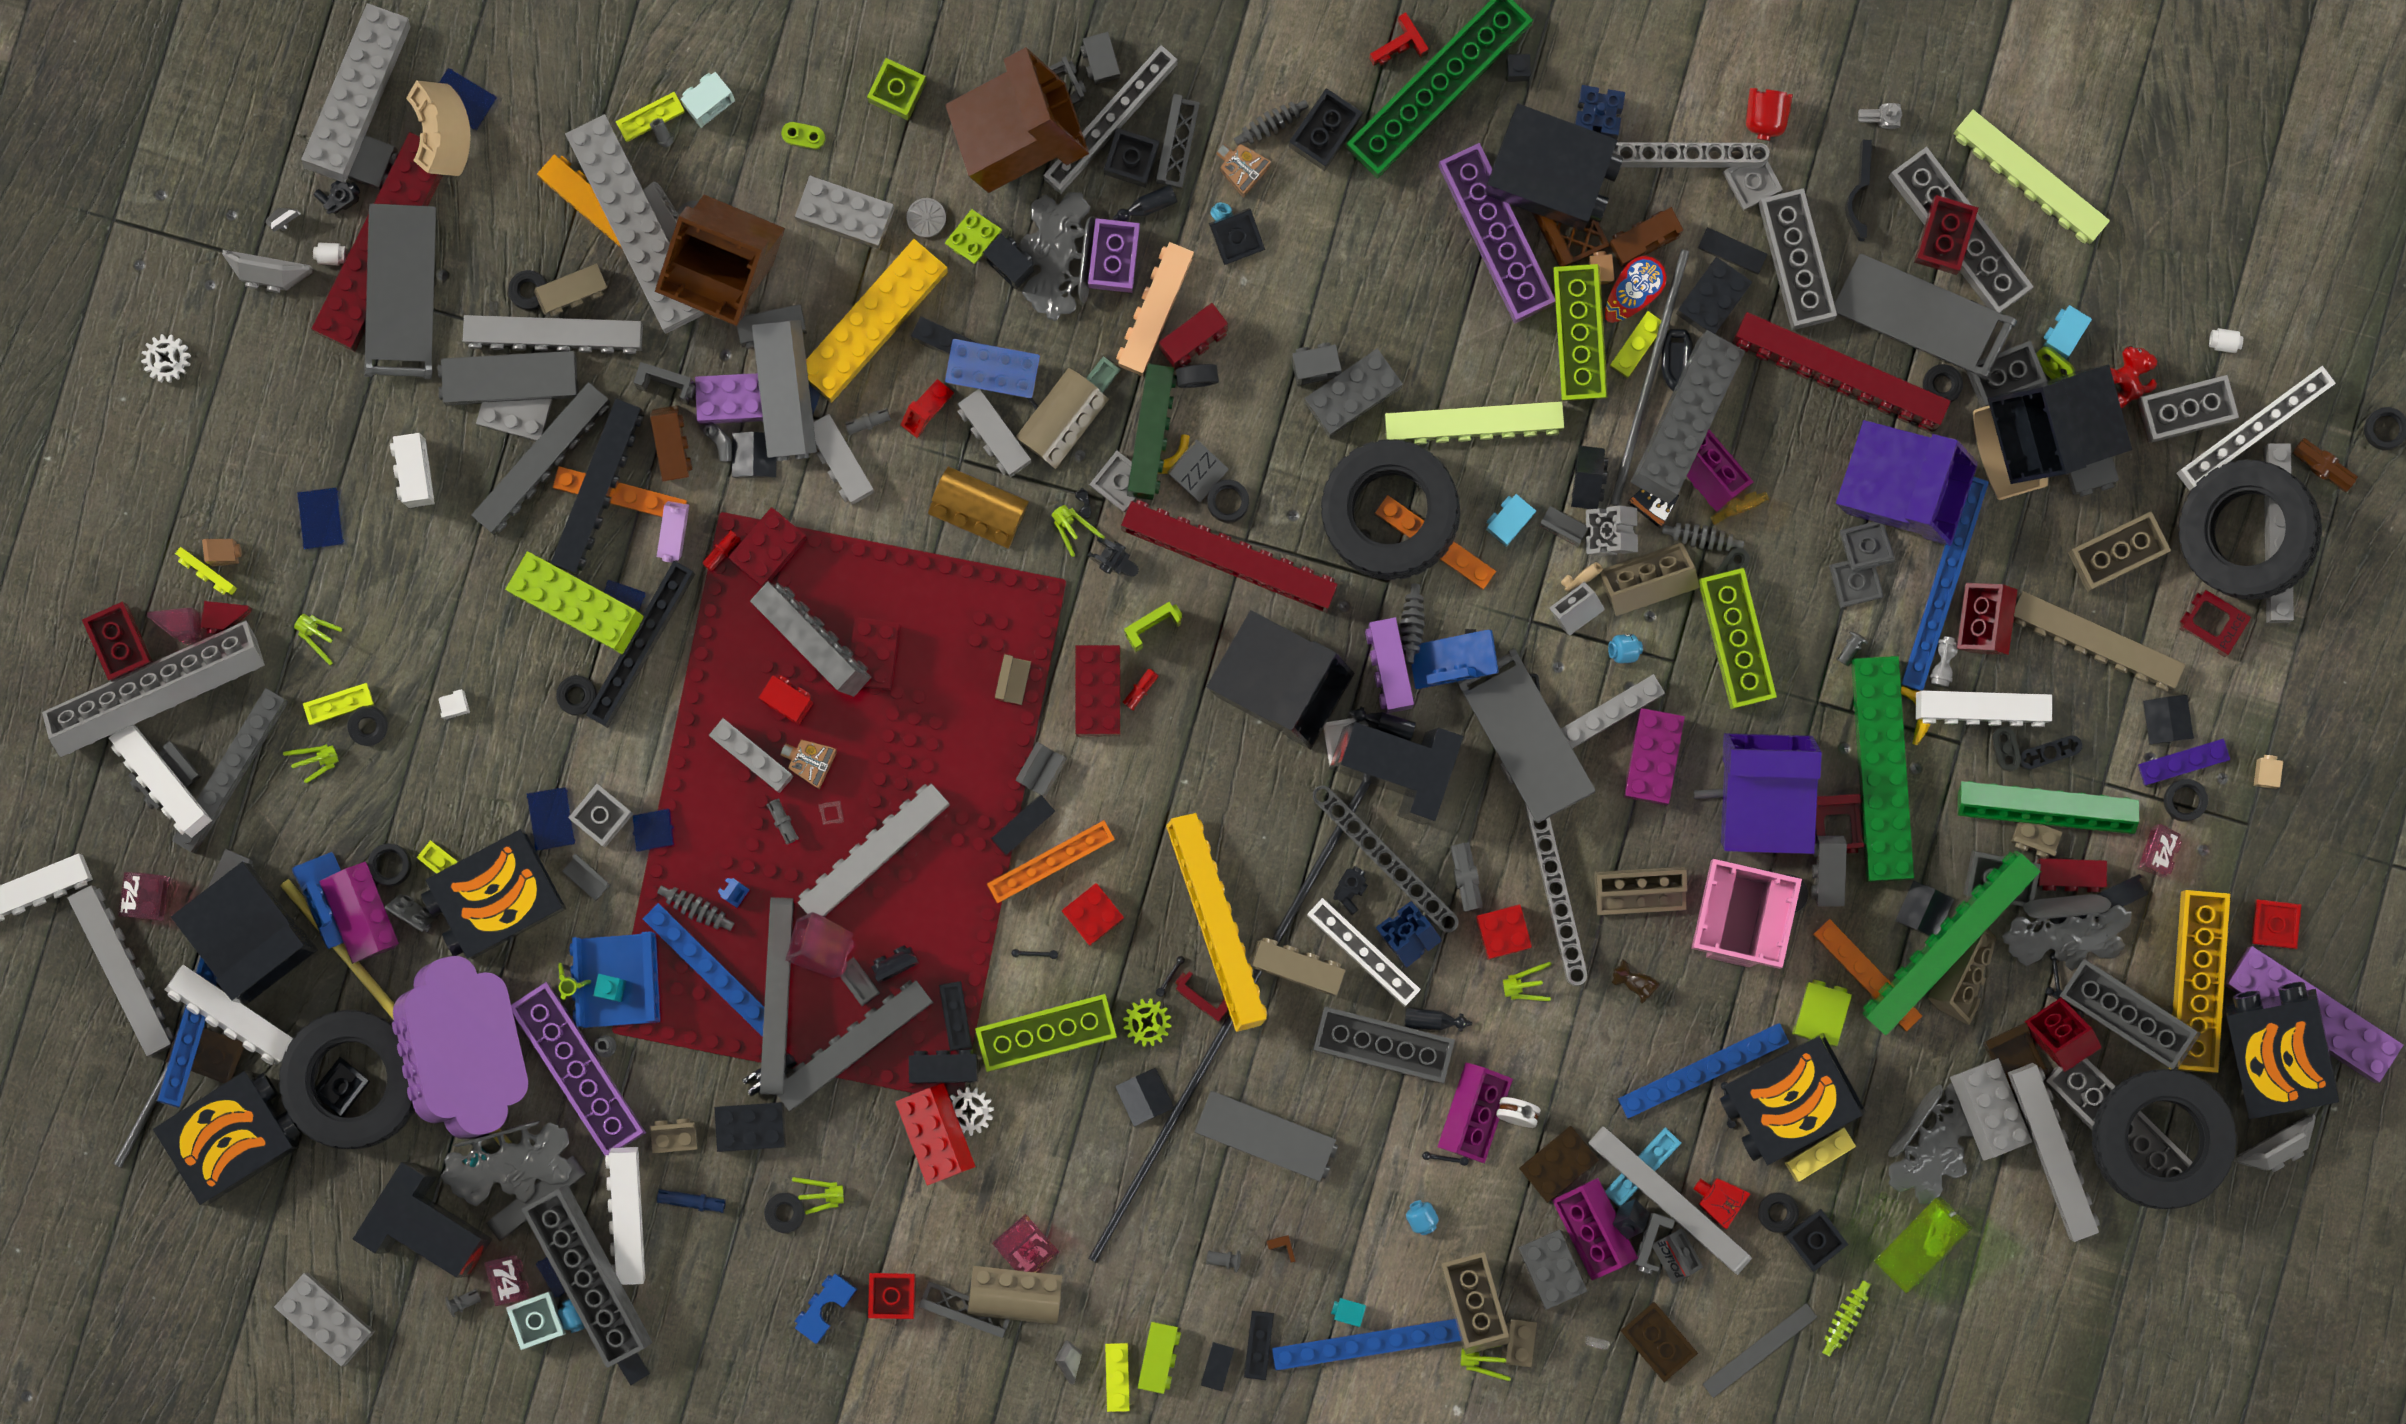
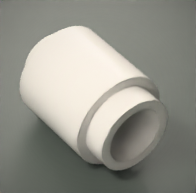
M318 243V247L313 249V259L317 260L318 265L339 266L340 263L344 264L346 260V246H341L340 243Z
M2219 328L2211 331L2209 347L2214 348V350L2237 353L2238 349H2242L2243 336H2240L2239 331Z

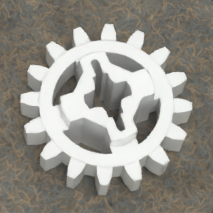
M161 334L159 341L153 337L152 345L146 343L147 348H149L148 351H142L146 359L141 360V362L148 365L144 370L147 373L151 372L150 377L153 379L158 376V381L161 383L164 381V378L169 383L172 382V377L179 380L180 372L183 374L187 373L183 369L184 366H190L186 359L190 358L191 355L185 353L188 347L186 345L180 346L182 340L179 338L174 342L173 335L166 339ZM162 345H168L166 348H158ZM178 353H180V362H179V363L177 362V354H178ZM153 354L155 355L156 360L154 364L152 363ZM159 354L169 357L173 364L164 361ZM166 369H174L171 372L164 373Z
M969 1086L966 1087L965 1092H962L959 1088L957 1090L958 1096L951 1094L950 1098L953 1100L951 1103L956 1116L966 1121V1125L959 1121L962 1132L964 1134L966 1130H969V1134L972 1136L976 1129L978 1133H981V1126L986 1128L989 1126L986 1120L993 1119L989 1112L993 1111L994 1107H988L992 1100L991 1098L985 1100V1091L978 1094V1087L973 1092L970 1091ZM964 1097V1104L961 1107L955 1108L956 1103ZM973 1097L979 1099L983 1105L975 1103ZM968 1101L969 1106H971V1109H975L976 1111L972 1113L971 1121L970 1116H968V1113L964 1112V1110H966ZM984 1114L983 1119L975 1124V1118L978 1115Z

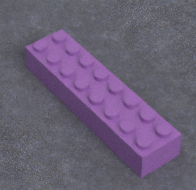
M1480 143L1440 161L1438 167L1514 324L1554 306L1556 300L1510 205L1484 195L1492 168Z
M2253 946L2247 947L2225 981L2224 986L2237 994L2247 991H2260L2261 999L2279 996L2278 988L2280 986L2294 982H2304L2306 990L2316 989L2330 1055L2373 1083H2379L2400 1052L2403 1044Z
M545 982L511 1005L512 1012L605 1157L609 1155L611 1148H623L646 1133L579 1028L576 1027V1023H574L550 983Z

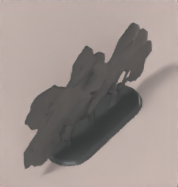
M1069 192L1060 204H1056L1055 200L1047 195L1036 199L1031 205V219L1039 230L1036 233L1026 234L1018 244L1021 251H1026L1032 257L1033 265H1040L1041 272L1028 280L1022 290V294L1027 301L1032 303V307L1037 313H1046L1047 318L1056 321L1061 314H1070L1075 310L1076 302L1070 293L1076 285H1078L1079 299L1082 303L1087 301L1089 295L1088 280L1095 218L1094 216L1088 218L1085 230L1080 225L1081 219L1090 209L1087 201L1083 199L1082 193ZM1070 226H1077V230L1071 229ZM1084 235L1082 253H1078L1074 241L1076 238ZM1072 259H1081L1079 277H1073L1069 272V263ZM1064 274H1068L1070 278L1065 279ZM1071 281V284L1067 286L1069 288L1062 291L1059 290V286L1062 283ZM1067 292L1068 296L1063 297L1062 295Z
M2099 895L2032 900L2025 903L2023 906L2024 912L2038 919L2030 922L2025 917L2015 918L2011 922L2010 931L2002 935L2004 938L2003 942L2009 944V953L2017 957L2019 962L2025 966L2039 961L2044 956V953L2049 949H2054L2055 958L2059 961H2065V965L2072 971L2079 967L2083 959L2086 958V954L2090 951L2099 958L2117 957L2125 947L2122 938L2117 936V934L2130 926L2132 912L2126 911L2120 905L2113 906L2110 909L2111 902ZM2087 915L2085 919L2074 916ZM2067 917L2060 924H2054L2049 920V918ZM2095 917H2099L2098 923L2095 922ZM2043 921V927L2038 932H2033L2037 924L2041 925ZM2047 923L2050 924V926H2051L2050 928H2047V927H2046V924H2047ZM2032 924V927L2027 929V926Z
M1952 1083L1946 1087L1945 1102L1937 1104L1943 1093L1941 1085L1934 1087L1924 1097L1888 1152V1156L1895 1157L1905 1150V1158L1902 1161L1892 1163L1888 1167L1891 1178L1889 1185L1898 1192L1914 1187L1915 1195L1920 1204L1928 1203L1931 1205L1937 1202L1943 1191L1942 1175H1948L1955 1179L1967 1174L1966 1164L1963 1162L1965 1157L1964 1147L1958 1144V1139L1962 1136L1971 1137L1973 1134ZM1950 1099L1954 1101L1953 1104H1948L1947 1102ZM1945 1107L1953 1108V1112L1951 1114H1944L1940 1112V1109L1944 1111ZM1933 1111L1937 1118L1936 1124L1931 1130H1926L1921 1125L1930 1112ZM1939 1115L1943 1116V1121L1939 1120ZM1917 1131H1919L1921 1136L1919 1137L1918 1146H1909L1908 1144ZM1910 1154L1915 1157L1914 1161L1910 1160Z
M540 1120L455 1143L453 1144L455 1147L470 1144L473 1148L466 1156L457 1152L447 1154L445 1158L446 1169L440 1175V1178H442L443 1183L451 1186L453 1194L464 1198L474 1206H478L488 1197L492 1185L497 1182L501 1184L502 1191L510 1195L515 1194L518 1200L526 1203L535 1193L534 1188L537 1179L545 1181L549 1185L564 1183L568 1180L572 1165L565 1158L559 1156L569 1144L566 1128H559L550 1122L542 1128L539 1134L532 1135L528 1133L527 1128L538 1125L540 1123ZM521 1130L522 1137L519 1144L505 1142L504 1134ZM497 1137L500 1144V1149L497 1153L487 1154L481 1150L482 1140ZM529 1139L535 1141L534 1146H531ZM475 1154H478V1163L475 1167H471V1158H476ZM481 1155H485L487 1160H483ZM467 1158L466 1165H463L462 1160Z

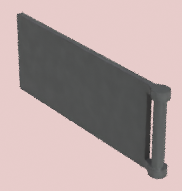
M369 204L364 377L388 375L424 377V379L432 378L436 208L434 206ZM372 359L425 361L424 368L372 366Z
M1859 254L1834 304L1838 315L1970 371L1985 380H1989L1992 374L1990 371L2010 330L2017 323V320L2011 316L2003 315L1864 254ZM1998 321L2002 322L2004 325L1983 368L1976 366Z
M1513 648L1508 651V654L1497 659V665L1499 669L1513 661L1516 666L1471 690L1468 689L1467 685L1482 677L1458 681L1457 684L1532 816L1539 823L1594 794L1595 788L1517 651Z

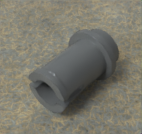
M662 118L653 120L650 123V127L657 137L658 145L662 147L670 146L673 143V134L668 131Z

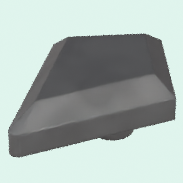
M278 208L266 219L265 223L274 232L278 229L284 231L289 226L287 223L301 213L297 209Z
M1065 1341L1055 1361L1069 1384H1074L1082 1351L1069 1341Z

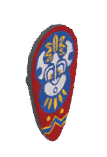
M1640 256L1627 264L1619 275L1607 300L1605 318L1608 322H1618L1631 317L1650 304L1663 291L1666 286L1667 274L1659 260L1650 256Z

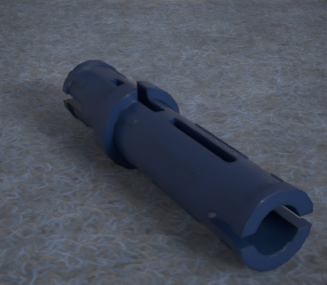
M659 1189L657 1195V1203L699 1209L698 1211L701 1212L707 1210L724 1213L726 1199L707 1197L706 1194H701L700 1196Z

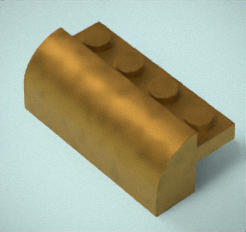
M948 466L936 487L928 514L1009 549L1029 501Z

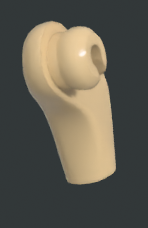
M1595 562L1583 569L1574 579L1567 575L1561 581V584L1566 587L1565 591H1573L1583 582L1588 583L1603 568L1598 562Z

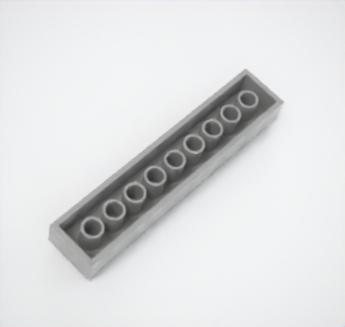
M604 114L565 133L664 333L666 334L705 315L700 310L654 292L670 243L606 115Z
M244 621L43 711L42 714L48 738L58 755L62 757L86 745L93 744L95 741L106 736L113 735L126 727L133 726L146 718L153 717L166 709L173 708L186 700L195 698L206 691L215 689L226 682L235 680L246 673L255 671L265 665L257 638L248 622Z

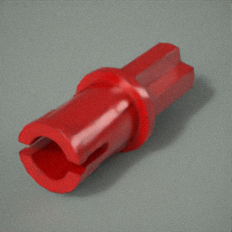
M730 530L718 545H714L716 548L703 561V565L710 571L714 570L725 556H729L728 553L741 539Z
M1148 669L1139 682L1133 684L1134 688L1122 703L1131 710H1134L1144 695H1148L1147 691L1158 679V674Z

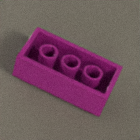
M1643 708L1639 710L1623 798L1665 806L1669 804L1685 716Z

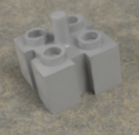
M1613 506L1606 507V509L1586 510V528H1590L1591 536H1586L1587 554L1610 556L1617 555V553L1638 552V534H1635L1633 526H1637V508Z

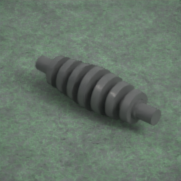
M1306 100L1297 104L1289 102L1290 108L1288 109L1285 105H1281V113L1276 108L1271 109L1273 117L1266 111L1263 113L1266 121H1263L1261 116L1257 117L1256 120L1259 125L1256 126L1252 121L1249 123L1250 130L1245 126L1242 128V134L1233 138L1236 145L1239 146L1244 142L1252 144L1254 143L1253 137L1260 141L1262 140L1261 133H1264L1266 138L1270 137L1271 135L1268 130L1270 128L1274 134L1279 133L1276 125L1279 124L1283 130L1286 128L1285 120L1290 125L1293 123L1292 116L1296 119L1300 118L1301 111L1309 107Z
M1676 523V526L1663 525L1662 534L1672 535L1674 541H1678V538L1682 537L1681 543L1683 544L1687 543V539H1691L1690 546L1695 547L1697 540L1699 541L1698 549H1703L1705 542L1708 543L1707 550H1712L1713 545L1717 544L1716 551H1721L1722 546H1726L1725 551L1729 552L1730 549H1743L1744 541L1733 538L1731 533L1728 534V537H1724L1725 531L1720 530L1719 536H1717L1716 528L1713 527L1710 534H1707V525H1703L1701 532H1698L1699 524H1694L1693 531L1689 530L1690 524H1685L1684 529L1681 528V523Z
M1416 583L1411 584V593L1405 597L1406 603H1404L1403 607L1405 611L1402 612L1401 617L1403 619L1400 621V626L1403 627L1400 629V633L1402 635L1401 643L1404 644L1402 645L1403 653L1406 654L1405 664L1409 665L1414 664V655L1419 653L1420 647L1418 645H1421L1422 641L1419 637L1423 636L1424 631L1422 629L1425 627V622L1423 621L1425 616L1422 612L1424 611V605L1422 604L1424 597L1419 594L1420 584Z
M662 885L660 886L657 893L666 897L667 904L671 905L672 902H675L674 909L678 910L680 906H683L681 913L684 916L688 910H691L688 916L691 920L698 914L696 922L702 923L704 918H706L705 925L707 926L714 922L713 928L715 929L723 927L729 931L732 930L735 923L726 919V913L721 911L718 915V908L715 906L710 911L711 903L706 901L703 907L701 906L704 898L699 896L696 902H693L695 894L691 893L688 898H685L687 891L682 890L680 894H677L679 888L668 889Z

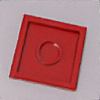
M2257 899L2255 901L2251 944L2297 949L2301 904Z

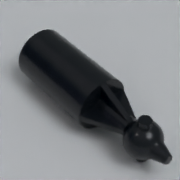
M1169 184L1137 198L1128 210L1124 208L1118 210L1113 220L1125 222L1130 216H1147L1177 203L1171 185Z
M1360 706V709L1349 711V714L1353 716L1356 723L1365 720L1374 729L1408 741L1413 736L1416 722L1384 712L1366 714L1364 711L1365 707Z
M1406 1008L1404 1027L1440 1031L1455 1025L1459 1032H1463L1464 1028L1472 1025V1022L1467 1020L1462 1013L1455 1019L1439 1010Z

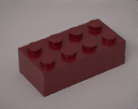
M1075 645L1076 736H1120V645Z

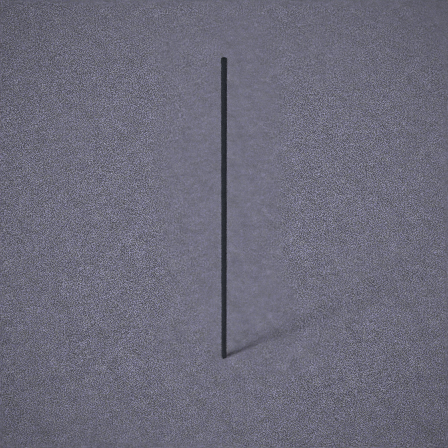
M1362 781L1348 805L1354 813L1371 783ZM1338 825L1275 932L1272 940L1278 942L1277 946L1344 831ZM1254 969L1252 975L1255 984L1263 973L1257 969ZM1230 1013L1088 1258L1091 1261L1097 1262L1231 1029L1233 1022Z

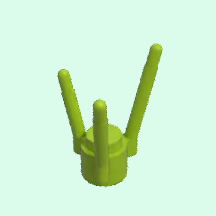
M1066 505L1057 508L1051 515L1072 557L1075 556V553L1063 528H1067L1074 539L1078 538L1070 526L1074 522L1073 517L1098 537L1105 538L1096 528L1078 515L1073 508L1068 509Z
M302 614L294 625V628L299 631L298 635L305 639L329 665H332L333 662L309 636L316 634L331 643V638L317 630V624L339 632L342 631V628L320 620L313 615L309 617L306 614Z
M326 744L320 747L285 751L283 755L318 752L315 757L291 765L292 768H296L319 761L320 765L325 764L324 767L304 780L305 783H308L325 771L335 768L334 763L339 762L333 745L328 747Z
M1547 962L1518 974L1508 975V979H1503L1505 997L1511 996V1000L1551 1001L1550 997L1518 994L1523 993L1522 988L1542 985L1543 981L1521 983V979H1516L1549 967L1552 963Z
M558 964L559 979L561 980L559 991L561 993V1001L565 1002L566 996L573 995L577 988L590 984L591 980L577 982L572 977H565L563 964Z
M792 1178L793 1182L829 1188L825 1189V1193L798 1196L799 1200L825 1198L826 1202H830L805 1210L806 1215L838 1207V1204L844 1203L843 1185L837 1186V1182L828 1183L804 1178Z
M1462 1348L1461 1366L1466 1367V1370L1476 1371L1506 1381L1511 1380L1510 1377L1474 1366L1479 1365V1361L1505 1363V1358L1480 1356V1352L1465 1355L1464 1348Z

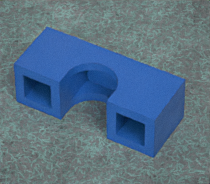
M837 1273L833 1277L830 1274L822 1283L824 1287L822 1292L813 1295L808 1302L811 1305L806 1313L802 1311L794 1321L797 1323L795 1329L815 1344L819 1343L831 1326L822 1318V1307L827 1302H835L844 1308L858 1290Z

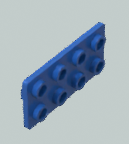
M953 339L945 382L1032 398L1040 356L1029 352Z
M1492 630L1421 643V645H1418L1420 647L1419 653L1414 655V664H1411L1416 689L1468 680L1499 672Z
M330 852L292 868L327 949L343 944L331 909L319 883L320 880L341 871L334 854Z

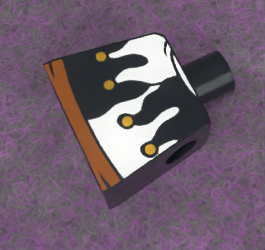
M1640 489L1629 499L1628 504L1637 508L1640 514L1661 529L1679 495L1668 504L1649 492Z

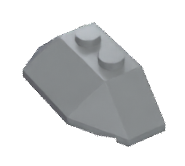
M223 250L222 252L238 278L248 288L258 289V286L267 287V291L280 293V290H289L313 273V268L306 264Z
M2309 1114L2235 1156L2234 1162L2264 1171L2272 1169L2275 1172L2285 1166L2283 1162L2290 1158L2292 1161L2304 1156L2303 1151L2309 1147L2316 1120L2315 1115Z

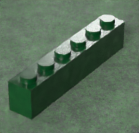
M1154 364L1147 365L1127 496L1153 500L1154 494H1159L1161 481H1157V474L1162 473L1164 460L1160 459L1161 451L1165 452L1167 439L1163 438L1164 430L1169 431L1171 419L1166 416L1167 410H1172L1174 396H1170L1171 388L1176 387L1177 375H1173L1174 368Z

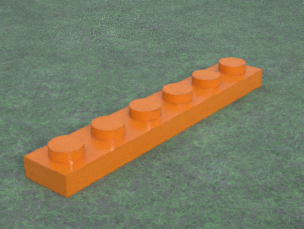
M558 467L553 488L578 495L586 473ZM618 483L616 489L612 488L609 495L612 497L610 504L658 517H663L664 505L667 501L687 504V500L623 483Z
M1388 495L1375 512V515L1408 538L1415 535L1424 523L1423 519ZM1454 541L1446 554L1439 559L1482 590H1484L1496 573L1494 569Z
M1105 820L987 883V886L996 903H999L1115 839Z
M1828 919L1813 934L1874 999L1880 995L1878 991L1886 982L1891 983L1831 919ZM1913 1007L1898 1024L1906 1032L1922 1015Z

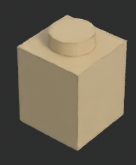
M2264 755V758L2257 759L2254 786L2271 789L2280 788L2283 761L2277 760V756Z

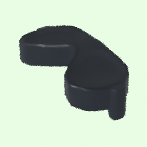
M1081 488L1075 493V497L1084 503V506L1078 513L1082 518L1089 519L1092 512L1088 492Z

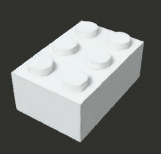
M420 433L394 436V443H390V449L397 465H393L395 478H398L400 484L399 487H396L398 500H401L408 508L435 504L426 439Z

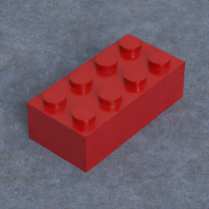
M944 1083L895 1102L927 1186L976 1167Z

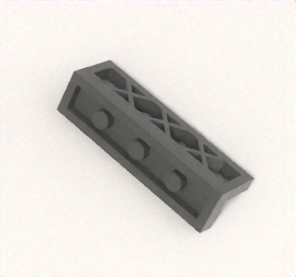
M1173 95L1156 178L1157 184H1170L1172 187L1183 188L1200 102L1183 99L1182 95ZM1181 105L1194 107L1193 115L1184 119L1180 113ZM1185 124L1189 130V135L1180 141L1176 135V130ZM1174 139H1176L1178 143L1173 146ZM1187 141V145L1185 148L1183 143ZM1181 146L1185 155L1176 162L1171 155L1172 150ZM1170 159H1171V161L1173 162V165H1171V166L1169 167ZM1183 162L1182 169H1180L1178 165ZM1174 167L1180 173L1179 182L1166 180L1168 171Z
M928 1281L918 1307L1004 1338L1009 1319H1005L1003 1327H999L993 1324L990 1317H987L990 1322L988 1323L981 1320L986 1317L975 1318L972 1315L961 1313L965 1309L968 1311L965 1300L969 1301V1296ZM931 1287L940 1290L944 1299L937 1303L927 1300ZM944 1292L949 1293L952 1296L946 1298ZM955 1296L961 1298L965 1306L957 1311L951 1309L948 1302L949 1299ZM946 1302L947 1307L940 1305V1303Z

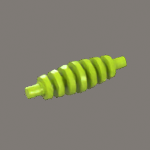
M1863 1280L1858 1289H1852L1850 1292L1854 1297H1846L1845 1300L1850 1303L1849 1306L1843 1303L1840 1305V1308L1845 1310V1313L1836 1311L1835 1315L1841 1318L1839 1322L1832 1319L1831 1323L1837 1327L1836 1329L1829 1327L1828 1332L1832 1336L1831 1338L1825 1336L1824 1340L1827 1341V1345L1822 1352L1823 1354L1830 1357L1834 1349L1837 1347L1841 1348L1842 1344L1839 1343V1340H1847L1848 1337L1843 1335L1844 1331L1849 1334L1853 1332L1848 1327V1324L1857 1326L1858 1322L1853 1320L1852 1317L1854 1315L1859 1319L1861 1318L1862 1314L1856 1310L1857 1308L1864 1310L1865 1305L1861 1304V1301H1868L1866 1292L1871 1284Z

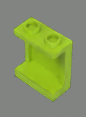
M1167 602L1124 628V634L1135 652L1143 648V643L1138 635L1166 618L1171 617L1177 627L1181 625L1182 613L1176 604L1172 606L1170 602Z
M1813 979L1812 983H1806V991L1792 1035L1810 1040L1824 1033L1830 1046L1836 1047L1838 1046L1852 994H1848V989L1834 986V989L1825 987V982Z

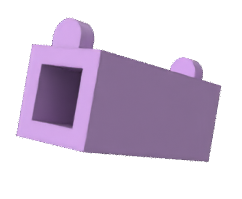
M667 501L664 505L657 557L662 558V561L673 563L675 560L679 561L682 556L689 505Z

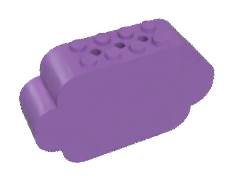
M460 956L438 959L420 969L414 979V989L402 994L396 1000L393 1007L394 1021L392 1022V1028L399 1040L397 1050L404 1062L402 1072L409 1084L407 1088L408 1098L410 1101L412 1100L418 1116L430 1123L444 1122L447 1130L457 1138L472 1139L491 1133L504 1124L508 1114L507 1106L517 1103L526 1094L528 1077L508 990L503 980L492 973L477 974L472 963Z

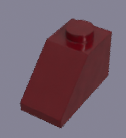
M204 601L201 628L207 630V634L215 635L238 624L252 613V608L247 605Z

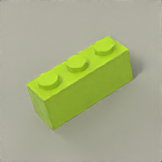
M1151 1321L1138 1389L1164 1394L1165 1389H1170L1172 1377L1168 1376L1169 1367L1174 1368L1177 1355L1172 1353L1174 1345L1179 1346L1181 1332H1177L1178 1327Z

